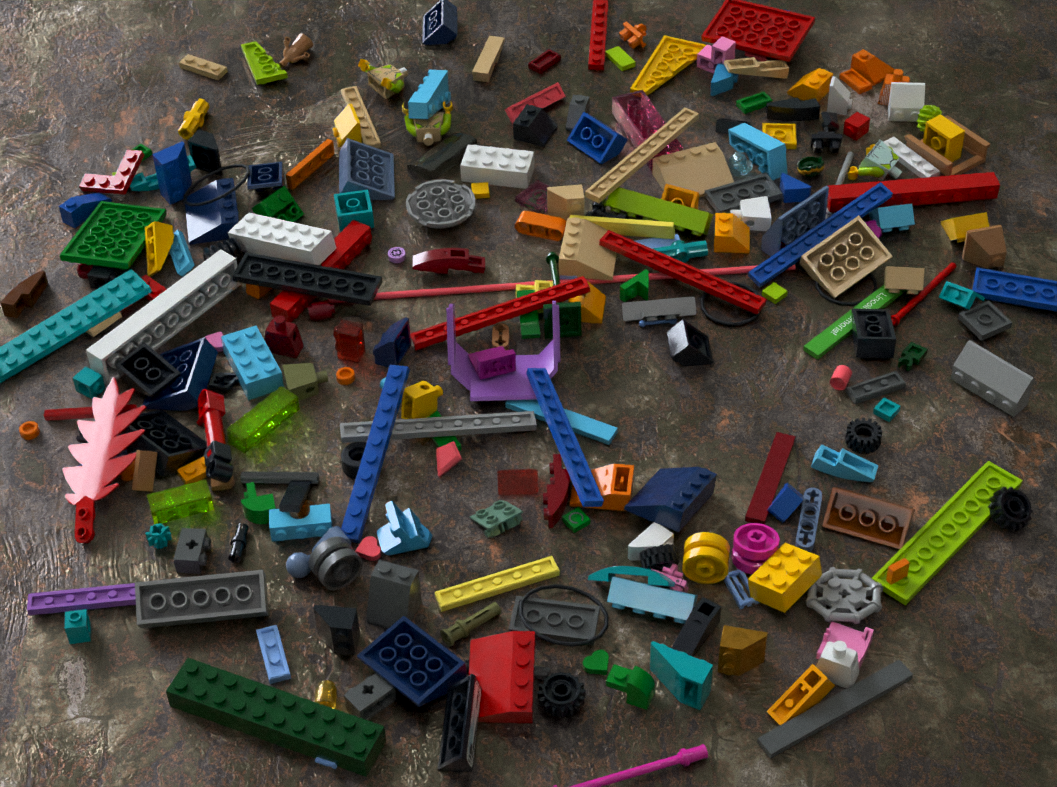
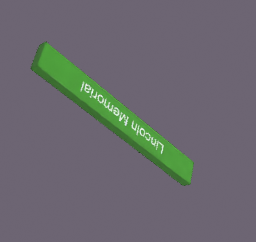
M883 285L853 309H884L907 290H900V293H888L889 289H884ZM852 309L804 345L803 351L818 360L852 334Z

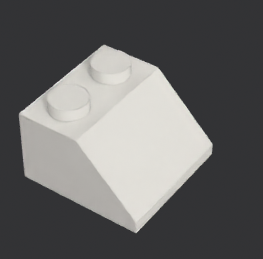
M891 82L888 103L889 121L917 122L918 114L925 102V83Z

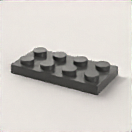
M765 173L705 190L704 196L717 213H730V210H739L741 200L767 196L768 202L782 199V192L769 175Z
M516 596L509 632L529 631L519 616V603L523 599L522 596ZM530 597L523 604V615L527 623L541 635L564 642L587 641L596 635L600 606Z

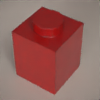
M859 112L854 113L845 120L843 134L857 141L869 132L870 118Z

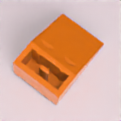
M611 464L591 470L604 500L602 507H583L575 487L572 485L571 507L626 511L624 507L632 499L634 465Z

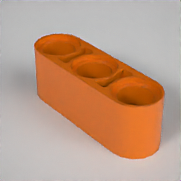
M522 211L515 223V229L522 234L560 241L564 236L567 221L559 217Z

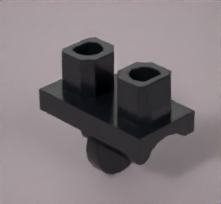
M824 127V131H818L817 134L811 135L810 147H813L814 153L823 152V147H829L831 153H838L842 143V134H835L834 131H828V127Z

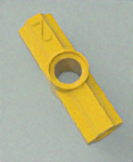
M198 99L191 110L186 111L184 114V122L179 128L178 133L185 140H189L197 128L202 127L204 124V116L209 109V103L204 99Z

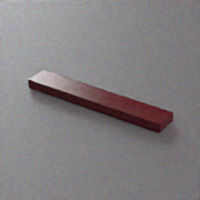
M776 432L745 515V521L765 525L769 515L767 509L776 496L796 436Z

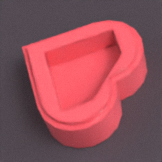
M373 536L365 537L355 550L361 558L370 561H376L381 557V549L378 546L377 539Z

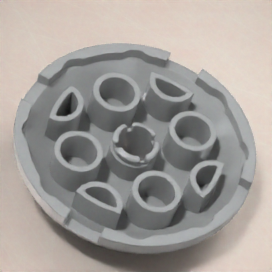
M446 179L422 183L415 187V191L409 194L406 199V209L410 217L415 222L434 229L450 228L463 223L472 215L476 205L475 195L469 187L464 184L462 186L455 184V181Z

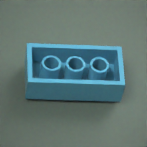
M257 326L221 336L223 352L233 372L236 373L248 400L284 389L282 372Z

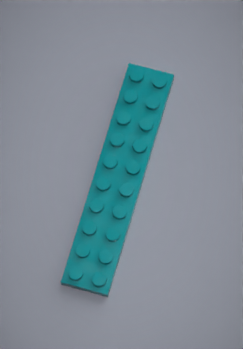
M130 269L0 347V383L152 292L150 286Z

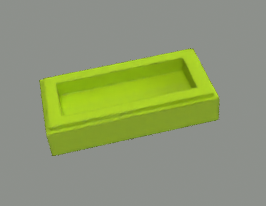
M619 46L605 51V56L621 71L636 66V62Z

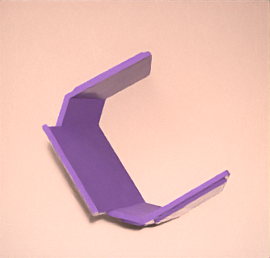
M552 301L553 340L539 355H516V371L481 380L468 359V353L456 342L455 304H449V307L446 308L448 365H451L453 377L470 390V401L537 399L526 372L528 368H546L551 379L558 371V363L560 362L559 304L556 305V301Z

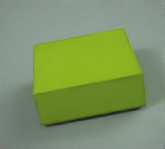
M775 282L762 290V296L774 304L778 303L788 294L786 289Z

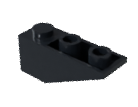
M702 597L691 611L672 649L685 652L694 657L720 623L721 606Z

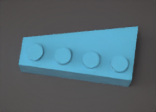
M429 69L428 76L423 78L424 83L418 86L417 92H414L408 101L409 118L429 119L443 108L444 101L446 104L449 103L451 93L449 92L448 70Z
M746 123L728 129L730 145L742 156L746 153L749 162L758 165V170L761 173L766 172L772 180L780 178L782 173L788 174L785 143Z

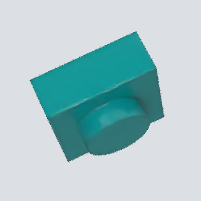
M883 398L874 407L873 414L890 422L900 412L901 406Z

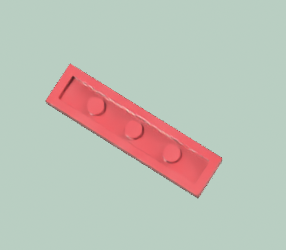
M557 82L506 108L505 111L513 124L527 104L543 109L566 96Z

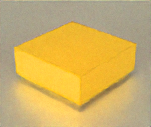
M488 182L471 183V190L475 195V199L490 198Z

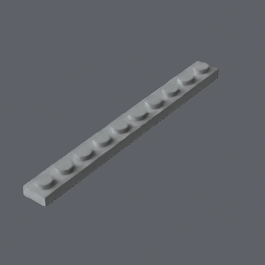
M534 411L395 420L390 440L536 430L537 424ZM373 421L340 423L341 443L367 441Z

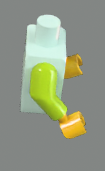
M879 140L876 145L872 144L870 148H866L867 156L859 165V169L855 166L850 167L848 179L855 180L858 178V174L859 176H873L879 180H883L889 174L894 179H897L903 172L895 166L899 156L894 153L891 147L887 146L882 140Z

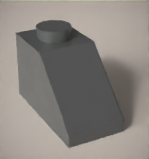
M573 95L569 104L566 130H573L583 112L590 113V97Z

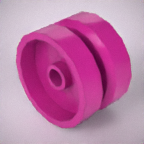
M748 523L736 529L733 537L734 547L731 558L734 566L744 573L753 574L779 549L780 538L778 533L773 528L760 523Z

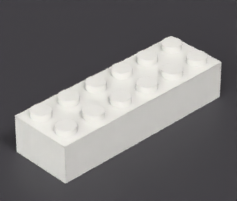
M253 213L246 214L228 232L229 238L234 237L238 241L242 252L320 265L337 248L332 231Z

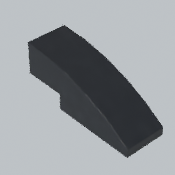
M797 97L766 104L767 119L810 121L819 119L820 104L816 98L800 101Z

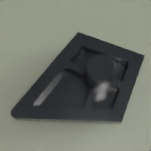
M823 111L821 116L824 122L821 126L837 131L839 129L837 113Z
M214 373L209 383V388L228 391L239 380L236 373Z

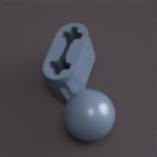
M335 526L323 535L313 547L312 552L321 542L331 537H343L350 545L351 541L339 526ZM302 552L290 555L286 562L288 574L294 578H304L311 571L308 563L310 555L307 556Z

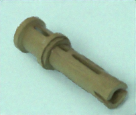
M493 602L467 619L455 621L453 626L448 629L443 628L440 631L442 640L447 646H453L455 641L462 637H468L473 629L500 615L501 609L496 602Z

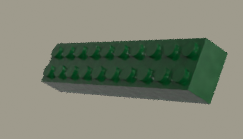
M187 658L166 690L170 707L315 759L319 757L337 764V767L365 777L369 774L386 743L385 727L380 724L191 658Z

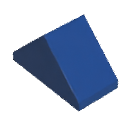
M785 173L781 174L780 190L784 203L802 202L810 197V185Z
M786 483L767 511L783 523L803 501V495L789 483Z

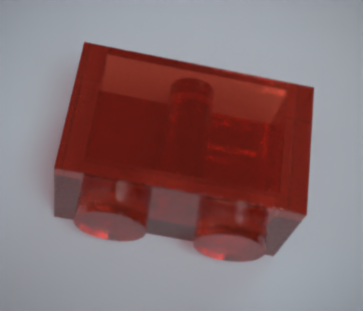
M342 319L333 332L338 359L359 363L366 352L363 324Z

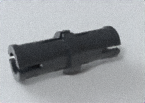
M241 523L236 525L235 535L231 538V550L228 559L233 563L235 556L237 557L236 563L241 561L243 549L247 545L246 536L249 526L244 523L242 530L240 529Z

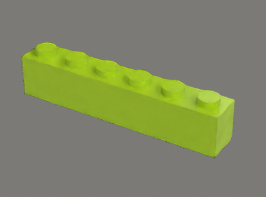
M620 187L608 196L606 206L611 207L610 211L620 213L622 210L627 212L628 216L634 218L637 215L643 216L642 220L674 222L676 230L685 232V229L692 230L691 234L700 237L702 234H708L713 214Z

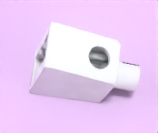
M767 196L741 200L739 210H730V213L736 215L749 226L750 230L767 231L771 227V213Z
M829 641L816 667L833 684L849 688L855 684L859 675L858 653L853 649L847 648L846 643L843 641H836L835 643Z

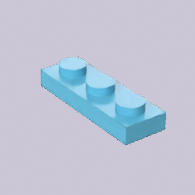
M177 229L174 232L173 244L169 252L177 274L183 277L195 265L184 235Z

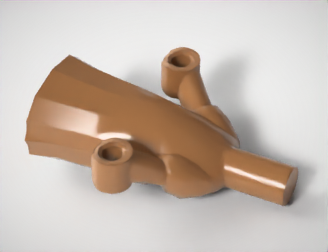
M303 33L298 34L290 47L291 39L287 36L285 37L284 58L278 63L281 68L288 62L296 63L298 60L309 59L310 54L306 51L313 47V42L308 36Z

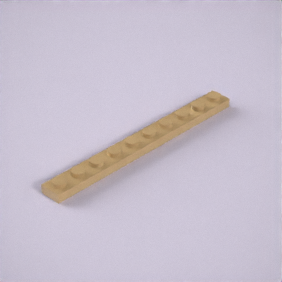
M683 108L585 191V197L597 203L603 201L698 120L699 113Z

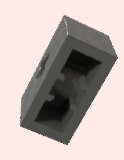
M181 529L173 559L177 573L201 574L203 566L207 564L206 552L211 548V538L208 537L206 529Z
M377 673L368 676L362 683L349 689L344 694L346 709L352 715L365 720H369L397 700L395 688Z

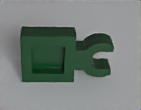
M910 342L898 360V367L900 368L901 365L906 364V371L909 372L912 369L913 363L918 365L927 355L928 349Z

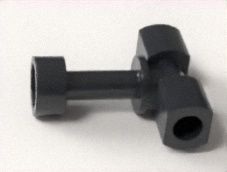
M606 199L600 203L594 201L592 211H588L585 215L628 219V214L619 213V215L606 212Z

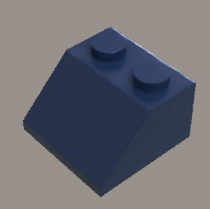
M405 317L388 328L386 333L382 334L380 342L373 349L375 364L385 367L399 365L411 346L409 318Z

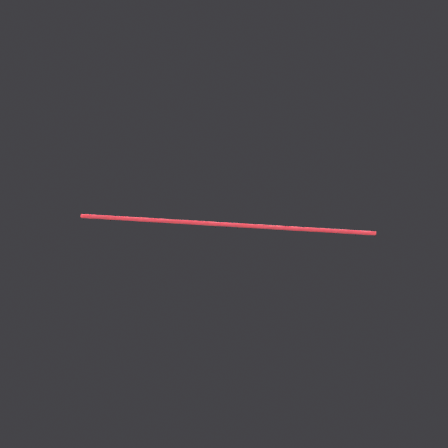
M795 264L789 267L787 270H795ZM756 266L700 270L716 276L744 274ZM662 272L649 273V280L674 279ZM638 274L613 276V280L586 279V281L591 284L627 282ZM561 279L560 284L573 279ZM535 281L380 292L376 294L374 300L515 290L516 284L534 285ZM328 298L330 303L345 302Z

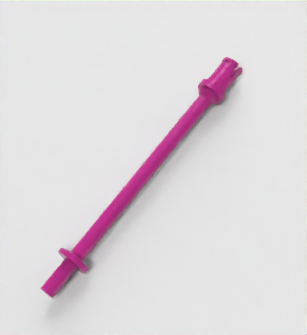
M704 744L687 750L682 748L679 749L677 755L570 787H603L677 764L686 767L692 762L707 759L708 751Z

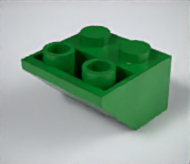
M285 186L276 190L251 208L255 214L294 222L304 215Z

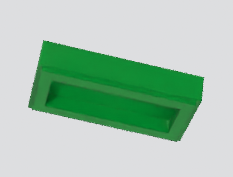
M761 92L737 100L736 106L746 114L766 107V104L773 102V100L765 92Z

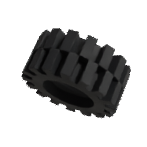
M856 418L855 422L852 420L846 430L845 442L848 444V448L851 449L853 447L852 451L854 452L859 450V454H862L863 451L866 454H869L870 451L872 453L875 452V449L878 450L881 444V426H877L878 423L876 421L872 423V419L865 421V418H862L860 421L859 418ZM858 434H866L870 437L864 438L858 436Z
M673 544L654 546L639 553L642 568L662 571L663 567L670 568L673 563L677 565L679 563L676 546Z

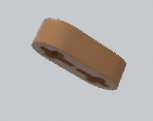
M498 323L493 326L492 348L500 347L499 343H503L501 346L505 350H509V327L506 324Z

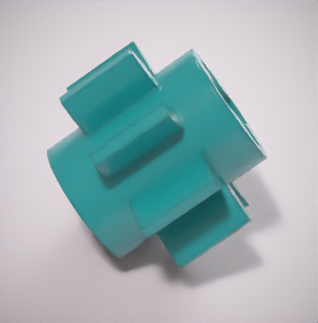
M161 523L150 526V532L145 533L149 546L153 545L157 549L167 547L168 540H172L169 526L164 527Z

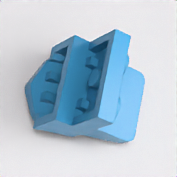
M393 501L385 504L387 509L386 518L389 523L377 530L380 547L385 555L399 554L429 546L432 533L420 522V519L410 508L402 512Z

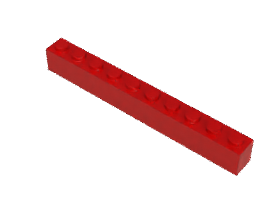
M994 172L828 185L827 208L829 212H837L880 182L893 194L889 200L877 208L912 204L913 206L997 199L1000 183Z

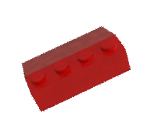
M511 631L471 640L469 675H476L482 688L478 722L533 723L535 631Z

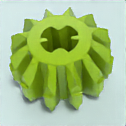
M924 105L918 114L917 128L924 133L926 122L942 114L940 108L935 105Z

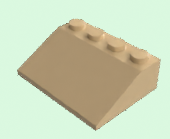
M716 142L653 158L652 174L663 191L665 184H670L699 192L700 198L704 196L705 190L734 182L723 152Z
M858 215L803 254L800 264L813 280L817 281L833 298H836L893 256Z
M577 217L567 218L559 255V277L560 275H574L578 278L584 276L586 279L613 280L617 253L599 245L600 239L608 230L586 219Z

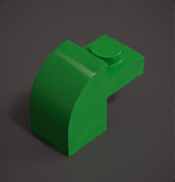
M254 482L246 483L247 492H244L245 499H241L245 518L255 524L269 523V510L276 509L273 493L257 496Z
M613 665L606 680V686L626 692L627 704L647 710L655 694V682L652 676L638 666H634L633 670Z

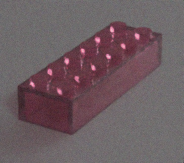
M643 90L612 97V114L635 148L666 124ZM675 138L653 158L682 151L683 147ZM653 158L646 163L650 171L653 169Z

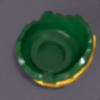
M811 156L802 158L797 163L798 172L807 177L817 176L824 170L822 157L816 158Z

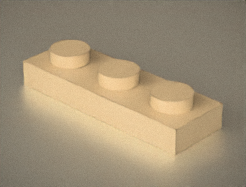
M189 54L179 62V67L218 81L228 72L226 66Z

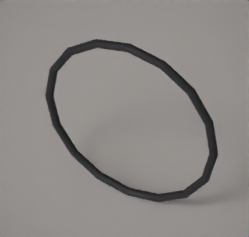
M233 164L208 173L187 189L183 196V202L188 206H202L226 197L247 180L250 175L249 167L244 164ZM243 167L246 169L247 173L243 180L226 193L200 203H190L187 201L189 192L206 178L230 168Z
M558 584L540 586L527 592L519 603V616L524 626L529 631H535V636L552 644L570 647L588 645L600 639L608 629V613L602 603L590 593L572 586ZM554 588L572 590L587 596L600 606L604 614V627L597 636L587 641L564 642L553 640L539 634L527 623L523 615V604L530 595L540 590Z

